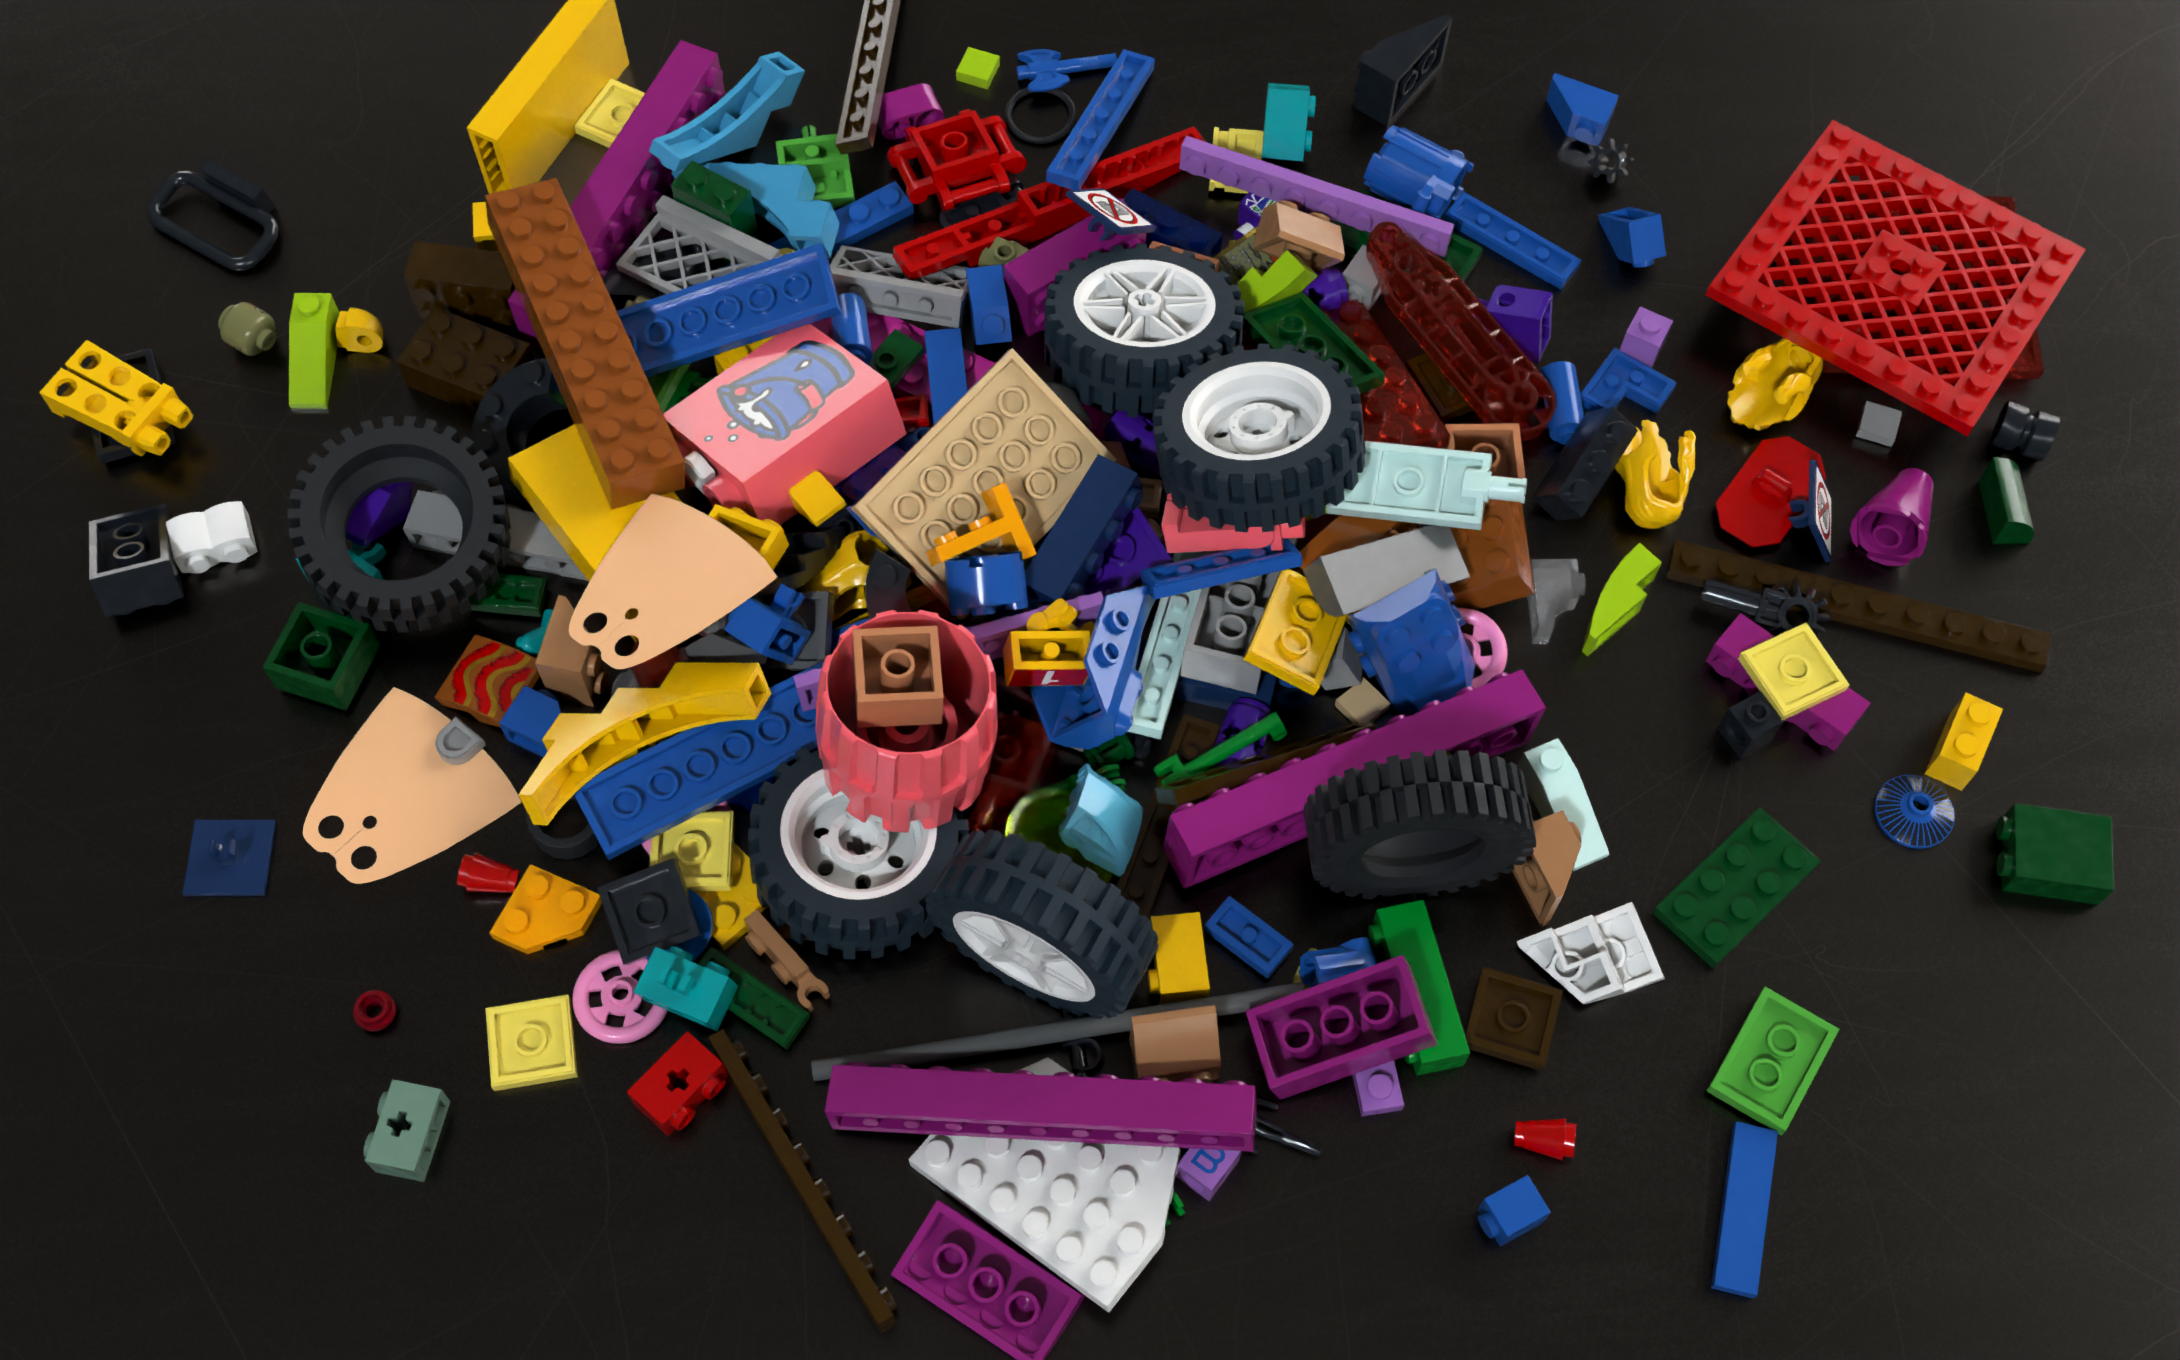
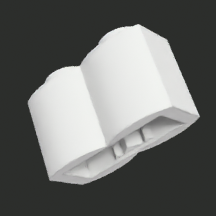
M242 501L218 504L204 512L182 514L166 522L173 559L182 573H203L219 562L238 563L258 552L250 517Z

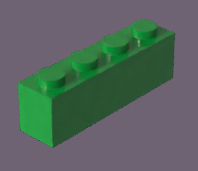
M1424 900L1377 909L1372 925L1368 926L1372 947L1374 949L1379 948L1383 962L1404 955L1412 968L1438 1043L1436 1046L1405 1056L1406 1063H1413L1416 1076L1464 1066L1470 1055V1050Z

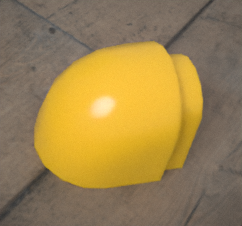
M352 307L349 308V311H340L335 326L337 347L361 353H374L382 348L384 329L376 316L366 310Z

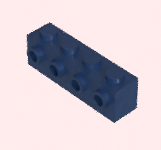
M1099 454L1097 455L1025 571L1028 598L1044 606H1050L1059 598L1068 601L1084 594V584L1091 574H1096L1101 568L1104 561V552L1110 542L1114 543L1120 537L1124 527L1123 521L1130 510L1134 511L1142 500L1143 488L1137 472Z

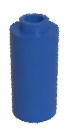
M854 293L838 295V300L842 313L831 316L833 340L868 365L873 355L865 301L861 296Z
M1566 361L1550 363L1541 369L1540 380L1550 438L1566 445L1584 418L1575 365Z

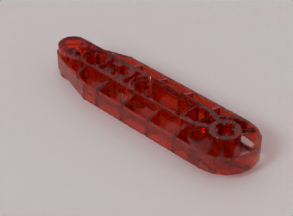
M1391 222L1377 224L1371 231L1367 241L1366 258L1373 268L1387 306L1485 424L1519 423L1521 441L1539 436L1548 427L1556 408L1555 393L1548 381L1447 262L1408 237L1398 225ZM1393 292L1397 295V297L1402 301V303H1403L1405 306H1403V305L1398 301V299L1394 296ZM1411 315H1413L1417 319V321L1427 331L1426 333L1423 331V329L1418 325V323L1413 319ZM1433 341L1437 343V345L1442 349V351L1447 355L1449 359H1447L1443 355V353L1438 349V347L1433 343ZM1456 367H1457V369L1462 373V375L1467 379V381L1472 385L1471 387H1470V386L1467 384V382L1462 378V376L1457 372V370L1455 369ZM1538 397L1545 399L1547 408L1534 410ZM1533 412L1540 425L1530 428L1526 423Z

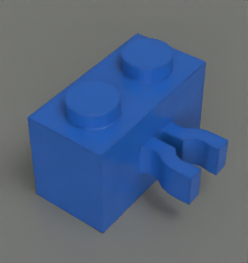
M781 584L771 606L749 598L730 612L729 622L724 630L758 653L792 665L812 633L790 618L806 596L791 587L789 588Z

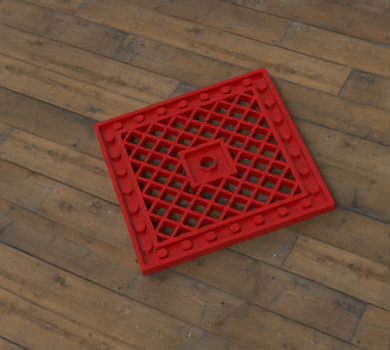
M1832 120L1711 282L1705 295L1968 437L2086 249L1914 162L1912 159L1883 146L1879 142L1873 141L1849 127ZM1859 175L1861 181L1851 182L1849 176ZM1835 177L1838 183H1832ZM1890 191L1892 197L1883 198L1880 193ZM1867 193L1869 199L1859 200L1857 194ZM1834 196H1844L1846 201L1836 202ZM1821 198L1823 204H1816ZM1912 208H1922L1924 214H1914ZM1889 210H1899L1901 216L1891 217ZM1875 212L1878 218L1868 219L1866 213ZM1852 214L1855 220L1845 221L1842 215ZM1829 216L1831 222L1821 223L1819 217ZM1806 218L1808 224L1801 225ZM1953 224L1955 230L1946 231L1944 225ZM1930 226L1932 232L1923 233L1921 227ZM1907 228L1910 235H1900L1897 229ZM1874 231H1881L1878 237H1876ZM1851 233H1861L1863 239L1853 240ZM1838 235L1840 241L1830 242L1827 236ZM1814 237L1816 243L1806 244L1804 238ZM1791 239L1793 246H1786ZM1985 240L1988 247L1979 248L1976 241ZM1953 243H1962L1964 249L1955 250ZM1939 245L1941 251L1932 252L1930 246ZM1859 252H1866V254L1861 258ZM1836 254H1846L1848 260L1838 261ZM1822 256L1825 262L1814 263L1812 257ZM2017 257L2020 264H2011L2008 258ZM1799 258L1801 265L1791 266L1788 259ZM1994 259L1997 266L1988 267L1985 260ZM1775 261L1778 267L1770 268V266ZM1971 261L1974 268L1964 269L1962 262ZM1946 264L1950 268L1949 271H1943ZM1891 269H1898L1904 275L1895 274ZM1845 273H1852L1849 280H1846ZM1831 275L1833 282L1823 283L1820 276ZM2025 276L2023 281L2020 283L2018 277ZM1807 277L1809 284H1798L1796 278ZM2003 278L2006 285L1997 286L1994 279ZM1773 280H1784L1786 286L1775 287ZM1980 280L1983 287L1973 288L1971 281ZM1957 283L1960 290L1950 291L1947 284ZM1934 286L1936 292L1928 293L1931 287ZM1863 292L1865 299L1855 300L1852 293ZM1839 294L1842 301L1831 302L1828 295ZM1805 297H1815L1818 304L1807 305ZM2003 298H2011V299H2010V301L2008 302V304L2006 305V303H2005V301H2004ZM1989 300L1992 307L1983 308L1980 301ZM1966 302L1969 309L1959 310L1956 303ZM1942 304L1945 312H1935L1932 305ZM1919 307L1922 314L1913 315ZM1895 309L1898 316L1888 317L1885 310ZM1871 311L1874 319L1864 320L1861 312ZM1848 314L1850 321L1840 322L1837 315ZM1997 319L1996 323L1992 327L1989 320ZM1965 322H1975L1978 329L1968 330ZM1951 324L1954 331L1944 332L1942 325ZM1927 326L1931 334L1921 335L1918 327ZM1904 329L1907 336L1897 337L1894 330ZM1880 331L1883 339H1872L1870 332ZM1983 341L1979 349H1977L1974 342ZM1961 344L1963 351L1954 352L1951 345ZM1937 346L1940 354L1930 355L1927 347ZM1903 349H1913L1916 356L1905 357ZM1968 364L1965 371L1963 372L1960 365ZM1946 366L1949 374L1939 375L1936 367Z

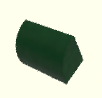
M1993 457L1978 480L1992 543H2030L2034 537V529L2019 466L2010 459Z

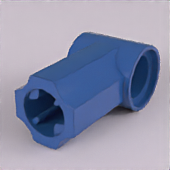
M1360 937L1349 940L1337 948L1304 953L1300 957V969L1298 972L1301 981L1311 988L1378 964L1369 938Z

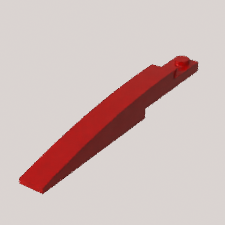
M1193 126L1104 159L1095 164L1081 189L1104 188L1116 198L1124 200L1182 171L1179 169L1181 145L1186 136L1206 141ZM1045 181L1018 191L1016 202L893 247V258L908 280L913 281L963 261H967L970 267L978 265L983 249L985 247L990 248L997 236L1025 246L1087 218L1091 214L1065 195L1067 190L1072 189Z

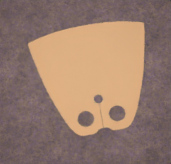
M651 494L627 524L595 571L573 612L569 624V635L582 646L592 645L597 647L601 652V659L612 668L627 669L646 662L701 632L774 581L777 576L766 560L751 545L722 523L682 502ZM635 608L638 610L636 618L626 619L625 614L629 609ZM593 613L605 614L607 616V623L601 631L588 633L584 630L583 624L589 615ZM627 635L636 636L639 639V646L634 653L628 656H620L615 652V645L619 639Z
M395 687L392 688L372 712L335 763L312 803L303 826L305 840L316 851L330 853L336 859L337 871L348 881L355 884L373 882L422 862L457 844L521 803L516 790L507 776L484 749H481L470 761L464 764L452 765L445 762L439 755L435 742L439 732L451 720L426 702ZM327 816L340 817L344 823L341 834L331 839L322 837L318 830L319 823ZM368 816H373L377 819V824L371 829L363 826V820ZM369 846L376 851V862L368 869L361 870L355 868L351 863L353 852L359 847Z

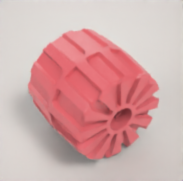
M919 610L918 612L885 611L876 613V617L858 626L852 625L839 636V643L834 652L825 657L819 676L815 732L819 756L823 764L825 784L831 795L834 796L842 791L850 799L847 807L850 815L863 823H866L871 814L881 817L883 829L891 832L908 833L911 821L916 820L921 821L923 828L933 829L951 821L954 807L959 811H963L972 805L981 792L984 777L989 770L998 730L996 673L990 656L983 654L975 642V635L963 625L957 626L940 618L938 613ZM937 626L944 697L942 724L857 728L853 671V629Z

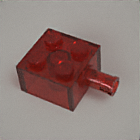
M997 710V738L990 767L984 777L981 792L975 799L977 802L971 817L968 819V828L971 831L981 830L985 834L987 830H992V825L999 808L1030 816L1055 754V743L1048 740L1042 723Z

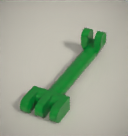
M1274 711L1182 765L1177 754L1156 765L1153 770L1157 777H1162L1173 771L1172 774L1161 781V784L1164 785L1204 772L1267 734H1270L1274 741H1279L1287 735V731L1280 717Z

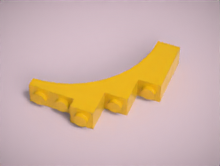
M676 662L659 688H618L601 714L560 713L542 739L548 752L518 794L534 825L548 826L557 812L581 787L601 771L639 748L675 733L699 726L734 720L757 719L772 694L760 664Z

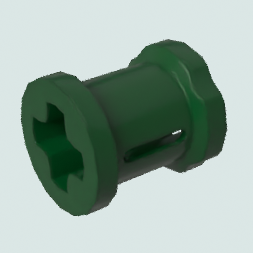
M1126 734L1116 736L1098 747L1088 750L1083 749L1086 759L1094 771L1106 765L1115 764L1124 758L1129 760L1135 756L1133 746Z

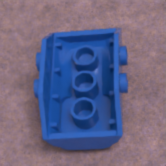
M1436 568L1425 571V575L1360 612L1351 613L1346 616L1353 630L1347 634L1358 654L1363 652L1364 655L1358 659L1367 676L1371 678L1375 675L1394 711L1408 715L1418 713L1423 706L1432 701L1439 700L1442 703L1449 700L1463 688L1472 686L1475 663L1460 629L1461 626L1465 625V622L1454 604H1450L1455 600L1454 594L1446 581H1441Z
M1148 585L1110 594L1103 598L1083 660L1089 676L1084 685L1029 687L1049 741L1065 747L1088 750L1098 747L1116 736L1124 735L1131 727L1133 709L1136 700L1143 690L1142 674L1135 670L1141 634L1155 602L1149 593Z

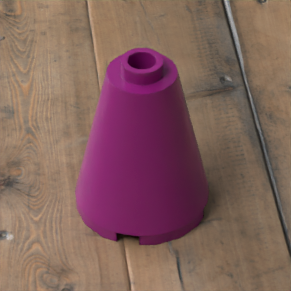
M1906 468L1900 471L1855 514L1850 527L1852 542L1857 548L1860 544L1868 552L1866 557L1886 566H1904L1909 564L1910 560L1916 557L1919 558L1923 554L1927 546L1934 488L1932 478L1923 470Z

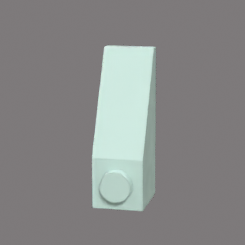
M1559 738L1524 752L1517 770L1521 769L1523 772L1528 794L1542 818L1563 810L1568 821L1574 822L1579 829L1582 842L1573 871L1607 857L1609 850L1579 772Z

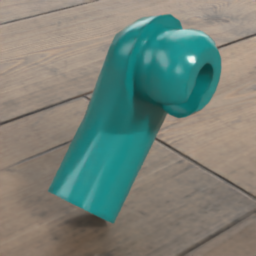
M552 609L544 611L540 628L527 632L516 640V649L533 657L538 656L553 612Z

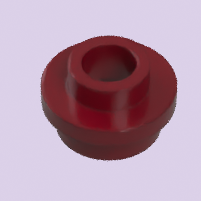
M381 990L363 993L357 999L353 1008V1016L356 1023L362 1029L371 1032L380 1031L389 1026L396 1015L394 1000L388 993ZM382 1007V1012L377 1017H369V1013L373 1008Z

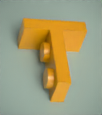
M1005 482L980 493L990 516L988 515L968 524L971 532L958 537L954 530L934 539L936 547L925 552L931 566L999 536L1006 552L1022 551L1023 560L1037 554Z

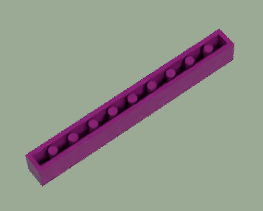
M849 1062L846 1065L832 1066L825 1114L832 1129L1254 1152L1257 1101L1255 1086L1236 1080L1226 1081L1223 1084L1204 1083L1194 1078H1186L1180 1082L1162 1081L1152 1076H1143L1137 1080L1119 1079L1117 1076L1110 1074H1100L1095 1078L1077 1077L1068 1072H1058L1050 1076L1035 1075L1027 1070H1016L1010 1074L994 1073L985 1068H974L969 1072L952 1071L944 1066H932L929 1069H911L903 1064H890L887 1067H870L861 1062Z

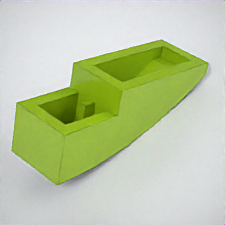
M1288 250L1266 272L1252 267L1236 284L1241 291L1240 300L1244 301V313L1302 292L1318 275L1300 256Z
M1641 543L1635 546L1623 558L1600 594L1585 634L1582 652L1586 656L1595 651L1641 610L1647 596L1643 589L1654 581L1662 563Z

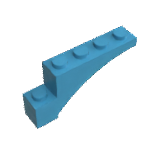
M780 52L760 56L755 66L723 98L688 124L669 134L653 139L649 152L660 159L661 164L666 168L678 171L685 169L691 161L701 164L757 146L771 111L791 105L805 70Z
M704 162L700 164L750 190L754 212L777 227L788 238L794 251L822 243L828 258H831L840 223L830 202L813 200L816 186L806 166L797 164L768 165L764 163L737 164L732 162ZM684 169L678 171L672 170L671 173L674 179H676Z

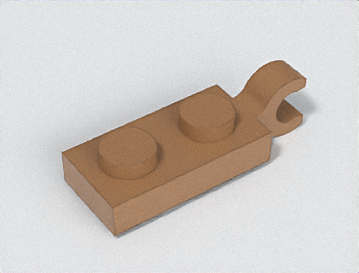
M757 909L744 919L748 935L745 936L746 941L759 956L765 952L774 962L771 965L772 970L785 985L791 981L798 989L797 997L802 1009L808 1013L813 1011V1006L807 999L810 992L818 991L825 999L830 997L827 985L810 972L806 963Z

